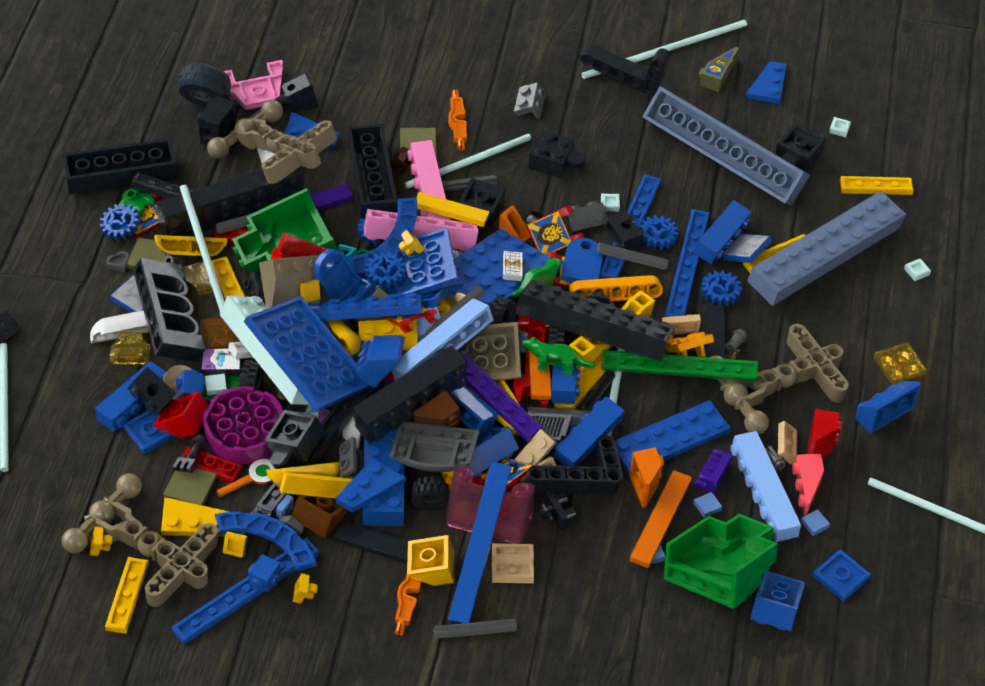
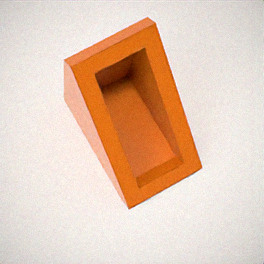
M514 205L510 206L500 215L499 229L507 231L508 234L523 242H526L531 237L526 224Z

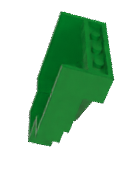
M307 188L246 216L249 224L246 225L249 231L233 238L235 246L232 247L236 256H241L242 259L239 260V263L243 270H248L249 275L252 271H260L259 263L271 260L273 249H277L283 233L328 249L338 250Z
M742 514L736 515L727 522L707 516L666 544L664 580L734 609L747 600L761 585L762 575L769 570V566L776 562L778 543L772 541L774 527Z

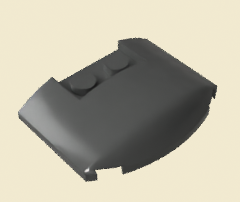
M404 422L398 428L390 456L406 466L421 471L451 472L471 465L479 430Z

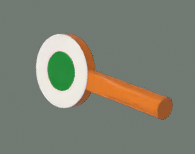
M259 459L251 464L249 475L218 489L217 494L221 498L251 482L260 485L269 484L272 480L268 478L266 470H272L274 467L268 459Z

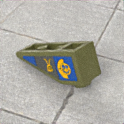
M735 47L709 61L705 68H701L698 78H701L699 86L719 92L737 61L739 48Z

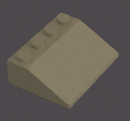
M320 255L271 259L259 263L266 309L299 297L300 283L315 280L314 265ZM329 259L325 261V266L328 264ZM320 287L319 301L328 302V297Z
M518 322L487 325L457 350L461 356L465 353L493 381L521 378V339Z

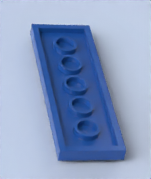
M407 293L405 296L398 297L395 294H390L385 298H378V296H369L366 299L351 297L345 301L330 299L328 302L316 300L308 303L317 316L324 321L422 313L421 295L416 293Z
M709 400L615 440L620 464L630 475L633 452L656 447L658 454H661L665 461L730 433L731 427Z

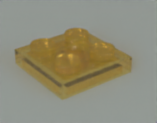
M908 342L874 353L873 358L891 385L926 374L927 369Z

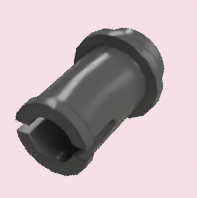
M741 329L734 331L733 337L725 345L727 351H736L742 343L746 342V332Z
M772 446L767 447L770 451L765 448L776 471L782 470L786 465L784 457L778 456Z

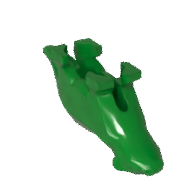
M551 258L542 267L530 269L522 279L519 289L513 292V296H519L531 280H539L546 285L552 286L556 273L562 266L563 261L558 258Z
M535 337L522 341V346L537 357V363H539L537 370L547 371L548 364L560 365L565 368L562 374L572 375L574 365L588 368L595 367V363L584 360L574 349L566 344H548L537 340Z

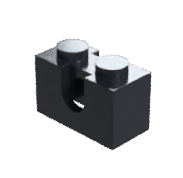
M626 210L606 216L605 230L618 247L629 250L642 247L643 230L635 226L634 218Z
M146 367L127 388L135 399L140 398L144 401L145 408L155 415L177 394L149 367ZM146 390H151L154 396H150Z

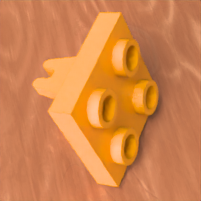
M705 332L688 334L684 338L672 339L671 347L667 353L677 352L679 356H688L687 350L695 347L698 357H706L704 344L714 342L713 335H705Z

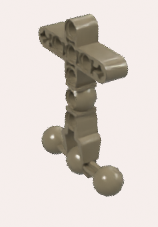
M268 100L262 105L261 113L253 118L238 120L234 130L230 131V134L225 138H212L207 145V151L212 158L223 159L228 155L230 146L237 141H240L241 144L249 149L260 148L270 151L274 155L263 162L261 166L267 182L274 184L281 181L300 166L308 169L318 167L321 164L318 153L337 140V136L331 121L318 123L299 138L272 129L267 125L266 121H278L283 115V107L276 100Z
M793 324L789 329L787 345L797 357L794 361L791 360L789 364H780L776 368L773 367L758 372L757 382L718 379L722 385L720 390L724 391L725 401L730 406L735 407V410L740 409L746 417L744 419L746 430L748 432L757 431L758 435L763 434L769 427L768 416L762 411L754 410L752 406L762 404L765 397L773 394L776 390L779 391L781 387H791L794 383L797 384L813 378L831 401L835 403L844 401L849 384L837 369L843 356L842 347L837 344H831L821 348L803 325ZM711 356V357H709V358H720V359H724V358H722V357H720V356ZM746 387H750L751 389L757 391L748 395Z
M132 473L120 476L116 483L117 490L109 498L104 497L103 500L93 503L90 507L89 515L84 516L85 522L79 528L68 529L62 536L61 543L63 548L69 553L76 554L85 550L88 543L87 536L94 528L102 527L103 535L113 536L112 542L119 540L139 550L142 555L152 557V560L157 561L162 567L145 586L146 600L152 607L161 606L183 582L196 589L207 586L209 580L208 568L203 561L218 545V529L211 523L203 524L181 548L170 541H166L165 538H161L157 532L148 531L146 526L143 527L132 516L131 509L120 504L125 498H134L139 495L142 489L140 478ZM115 514L124 520L114 526L109 524L113 521Z

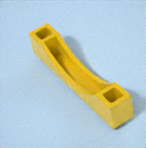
M640 290L626 302L622 310H631L634 314L650 317L655 300ZM580 336L569 345L581 358L589 362H593L601 356L603 350H608L612 347V345L585 336ZM577 365V370L581 371L585 368Z

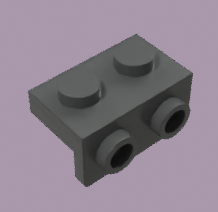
M538 82L519 87L514 109L517 116L533 112L536 118L541 117L546 93Z
M589 202L584 207H580V205L571 206L573 212L565 215L569 217L572 232L603 226L606 222L603 202Z
M351 437L343 442L339 448L340 478L354 479L363 469V451L356 447V438Z

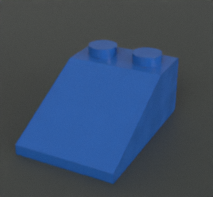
M765 572L750 619L755 620L759 624L775 626L779 630L791 631L805 582L773 572Z

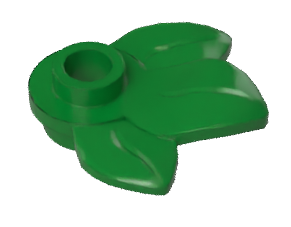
M128 189L123 193V200L119 203L118 207H121L122 203L126 207L130 204L132 208H136L139 216H142L145 206L155 205V201L148 193H140L137 189Z

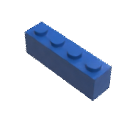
M733 200L698 241L693 253L710 264L716 259L720 260L725 252L724 249L728 250L732 245V239H737L742 232L741 229H746L751 220L748 218L751 211Z
M151 361L95 408L97 421L112 432L122 428L123 424L131 417L137 415L145 405V402L140 398L135 399L130 394V391L127 389L128 386L146 367H149L162 380L166 371ZM146 390L150 396H154L151 390Z
M464 385L462 388L455 389L449 393L460 408L461 422L469 429L479 430L480 434L492 428L498 413L467 386Z
M607 396L602 401H597L590 414L586 413L581 418L580 424L577 427L573 426L569 430L567 438L555 445L554 458L564 466H579L595 449L599 438L603 435H608L623 420L625 410Z

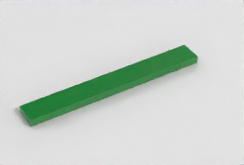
M603 350L601 369L605 371L757 382L758 361L665 355L660 362L633 352Z

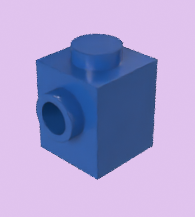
M188 369L177 376L175 380V387L177 388L176 398L197 391L202 395L205 388L203 374L197 373L196 370Z
M262 554L257 562L253 563L249 568L250 585L257 590L269 592L272 586L275 587L280 579V562Z

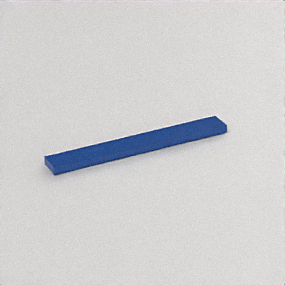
M644 174L627 211L634 218L635 226L639 227L642 224V220H645L661 184V179ZM607 256L600 270L599 278H619L626 260Z
M695 209L691 211L665 317L685 316L699 256L694 254L693 251L698 241L706 232L710 212Z
M491 461L448 621L459 624L470 623L512 469L509 465Z
M307 538L303 539L311 549L314 558L317 557L319 550ZM286 552L274 559L280 562L281 575L279 581L296 571L292 560ZM247 576L171 627L172 631L185 645L264 591L257 590L250 585V579Z

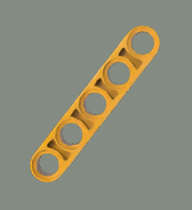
M652 275L574 281L569 286L570 292L583 290L580 293L582 297L594 293L596 289H601L598 293L606 295L611 301L629 300L640 290L651 298H657L663 292L659 279ZM654 284L656 285L655 288L649 289L650 286H652V285H654ZM633 286H638L637 289L631 290ZM620 287L618 291H612L614 288Z

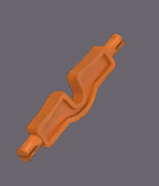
M453 90L452 97L450 98L451 111L448 116V124L453 130L454 142L458 144V150L461 151L462 146L463 151L465 149V142H467V122L460 119L465 118L466 112L463 98L459 97V91L456 90L455 94V90Z
M408 575L400 584L397 592L399 606L395 617V623L397 624L395 634L399 635L400 631V636L404 635L405 626L410 625L411 617L417 604V599L407 595V593H419L421 588V581L410 578Z

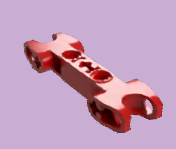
M519 315L518 325L520 331H527L528 339L535 337L537 340L545 343V333H549L550 325ZM529 350L526 351L525 374H521L519 379H513L512 393L520 406L524 398L531 397ZM550 376L551 390H552V376ZM539 400L541 407L547 408L549 400Z

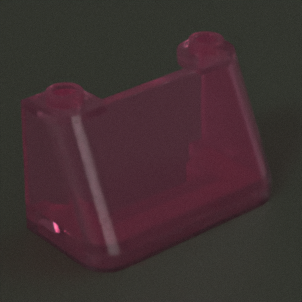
M456 465L448 500L446 522L450 527L472 533L484 486L472 483L473 472L469 468ZM521 482L514 485L511 493L505 492L493 535L494 539L514 544L523 541L533 514L535 485Z

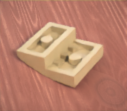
M492 544V583H534L533 544Z

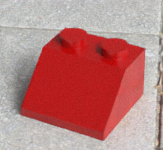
M199 391L170 400L153 426L179 438L195 436L200 431L199 428L203 423L204 412L209 405Z
M815 410L807 454H821L823 458L832 452L833 445L838 444V433L841 432L842 422L839 421V413Z

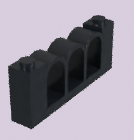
M140 258L133 269L155 356L197 362L205 351V344L203 343L202 336L197 334L199 331L197 322L190 316L193 312V305L185 297L188 287L185 283L182 265ZM156 288L166 289L168 291L156 290ZM161 307L173 309L174 311L162 310ZM166 327L179 329L180 331L167 330Z

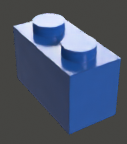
M553 365L551 403L575 404V396H579L580 385L576 384V381H580V370H577V365H574L572 375L562 374L565 368L560 365Z

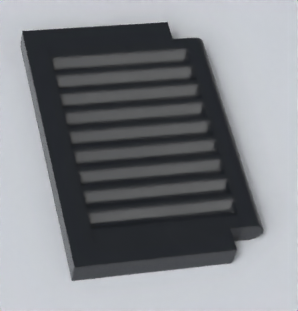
M528 412L556 442H561L562 438H567L573 419L572 415Z

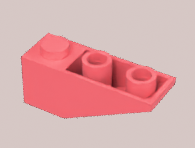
M821 454L797 455L796 462L792 464L793 475L797 477L795 481L796 491L800 493L798 499L799 507L803 508L804 515L808 514L822 480L824 467Z

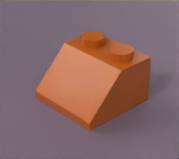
M656 447L633 452L629 477L642 508L648 505L659 487L660 478H662L661 469L664 466V460L662 455L658 454Z

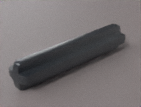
M607 370L581 405L580 410H592L595 403L614 379V372Z

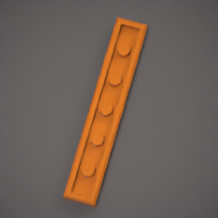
M673 470L630 556V562L646 568L650 567L692 481L691 476Z

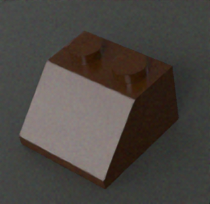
M446 390L413 412L414 423L456 428L461 421L460 408Z
M301 495L297 498L291 516L304 527L314 531L316 535L325 538L335 531L348 510L337 504L336 498Z

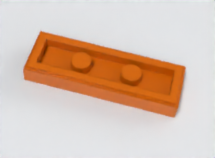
M529 351L531 399L551 400L549 364L547 365V371L537 370V365L539 364L537 363V357Z

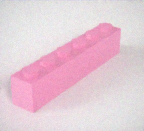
M432 140L410 143V150L407 151L408 160L412 161L411 173L416 177L414 178L415 189H418L421 193L446 199ZM421 210V216L451 220L449 217Z
M367 209L364 224L365 237L371 240H386L394 228L397 213ZM417 216L412 231V235L415 237L447 227L452 249L466 252L476 245L478 236L477 225Z

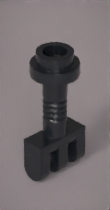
M203 435L193 437L191 440L193 445L186 458L178 457L173 465L174 471L194 472L198 466L194 458L199 450H204L207 447L206 437Z

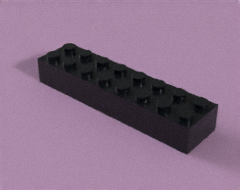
M297 168L281 181L270 184L266 180L263 169L190 191L189 194L201 230L216 227V224L259 211L303 190V173L300 168ZM182 194L156 202L159 228L163 235L188 236L195 234Z
M531 280L522 290L515 313L660 362L671 347L676 328L667 322H658L652 320L649 316H640L634 314L631 310H622L616 308L613 304H604L594 298H585L576 292H567L558 286H549L539 280Z

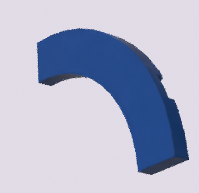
M417 198L398 199V212L394 228L381 245L364 254L349 257V261L358 275L365 274V264L368 263V258L373 259L374 254L380 256V252H383L384 255L391 252V256L401 252L399 244L405 241L401 234L406 230L412 234L418 208Z
M232 511L215 514L220 535L226 534L228 531L258 535L281 547L292 560L296 571L317 566L314 555L307 543L297 535L295 530L285 523L260 513L251 514Z

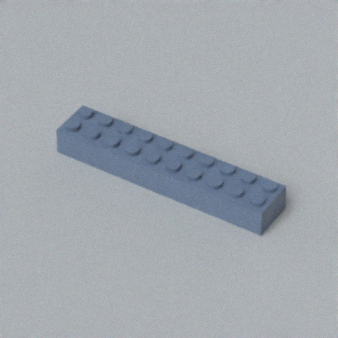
M659 87L642 116L790 206L793 205L810 174L663 87Z
M880 191L752 267L747 282L773 306L898 230L906 214Z

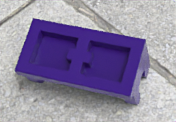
M713 449L712 453L714 455L710 454L694 485L713 494L716 493L732 458L731 453H725L718 449Z

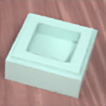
M834 117L829 133L846 137L851 122Z
M601 193V203L603 202L605 211L619 212V194Z
M921 259L910 262L904 267L905 271L914 281L929 276L931 272Z
M225 374L205 376L207 395L220 394L227 390Z

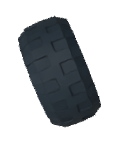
M191 63L181 69L177 88L180 95L187 101L207 107V104L215 96L223 99L229 96L231 81L227 74L217 67L204 63Z

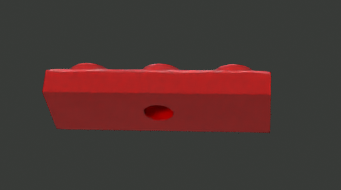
M190 447L186 448L185 452L182 455L183 458H186L187 454L191 450ZM199 451L194 458L198 463L197 469L215 473L217 479L228 483L235 482L242 471V465Z

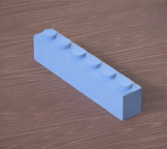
M473 298L401 356L400 362L391 370L395 381L451 345L456 350L462 347L493 321L489 305Z
M757 431L734 436L733 444L731 445L732 455L736 456L738 460L739 470L743 471L745 475L746 485L752 490L753 500L760 507L762 519L766 520L767 525L774 527L773 538L775 542L798 537L801 524Z

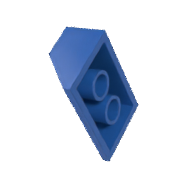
M402 335L374 336L370 341L367 339L360 347L361 352L358 355L360 358L356 363V374L374 388L400 362L405 337Z
M901 381L896 385L889 386L881 394L877 393L869 401L860 403L857 407L855 419L870 434L914 408L921 384L913 381Z
M492 427L479 434L471 465L459 469L463 471L464 477L477 478L482 475L483 470L490 468L491 461L498 463L501 459H507L514 455L513 452L518 450L519 447L510 428Z

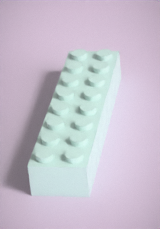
M227 296L220 313L223 320L291 404L310 405L243 322L247 316L266 309L262 299L257 296Z

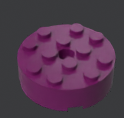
M247 386L231 388L215 396L210 401V405L204 412L203 417L204 432L209 449L217 457L244 465L270 457L272 452L264 440L283 412L279 401L267 391L261 392L255 390L254 387Z

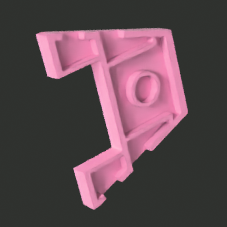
M282 60L267 63L269 76L239 82L235 81L232 70L223 71L231 81L230 94L238 100V103L245 110L262 107L266 101L275 100V97L280 96L283 71Z

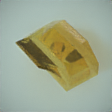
M204 261L182 267L187 282L197 288L199 295L213 292Z
M120 332L116 342L111 345L110 364L149 363L151 348L144 340L142 333Z

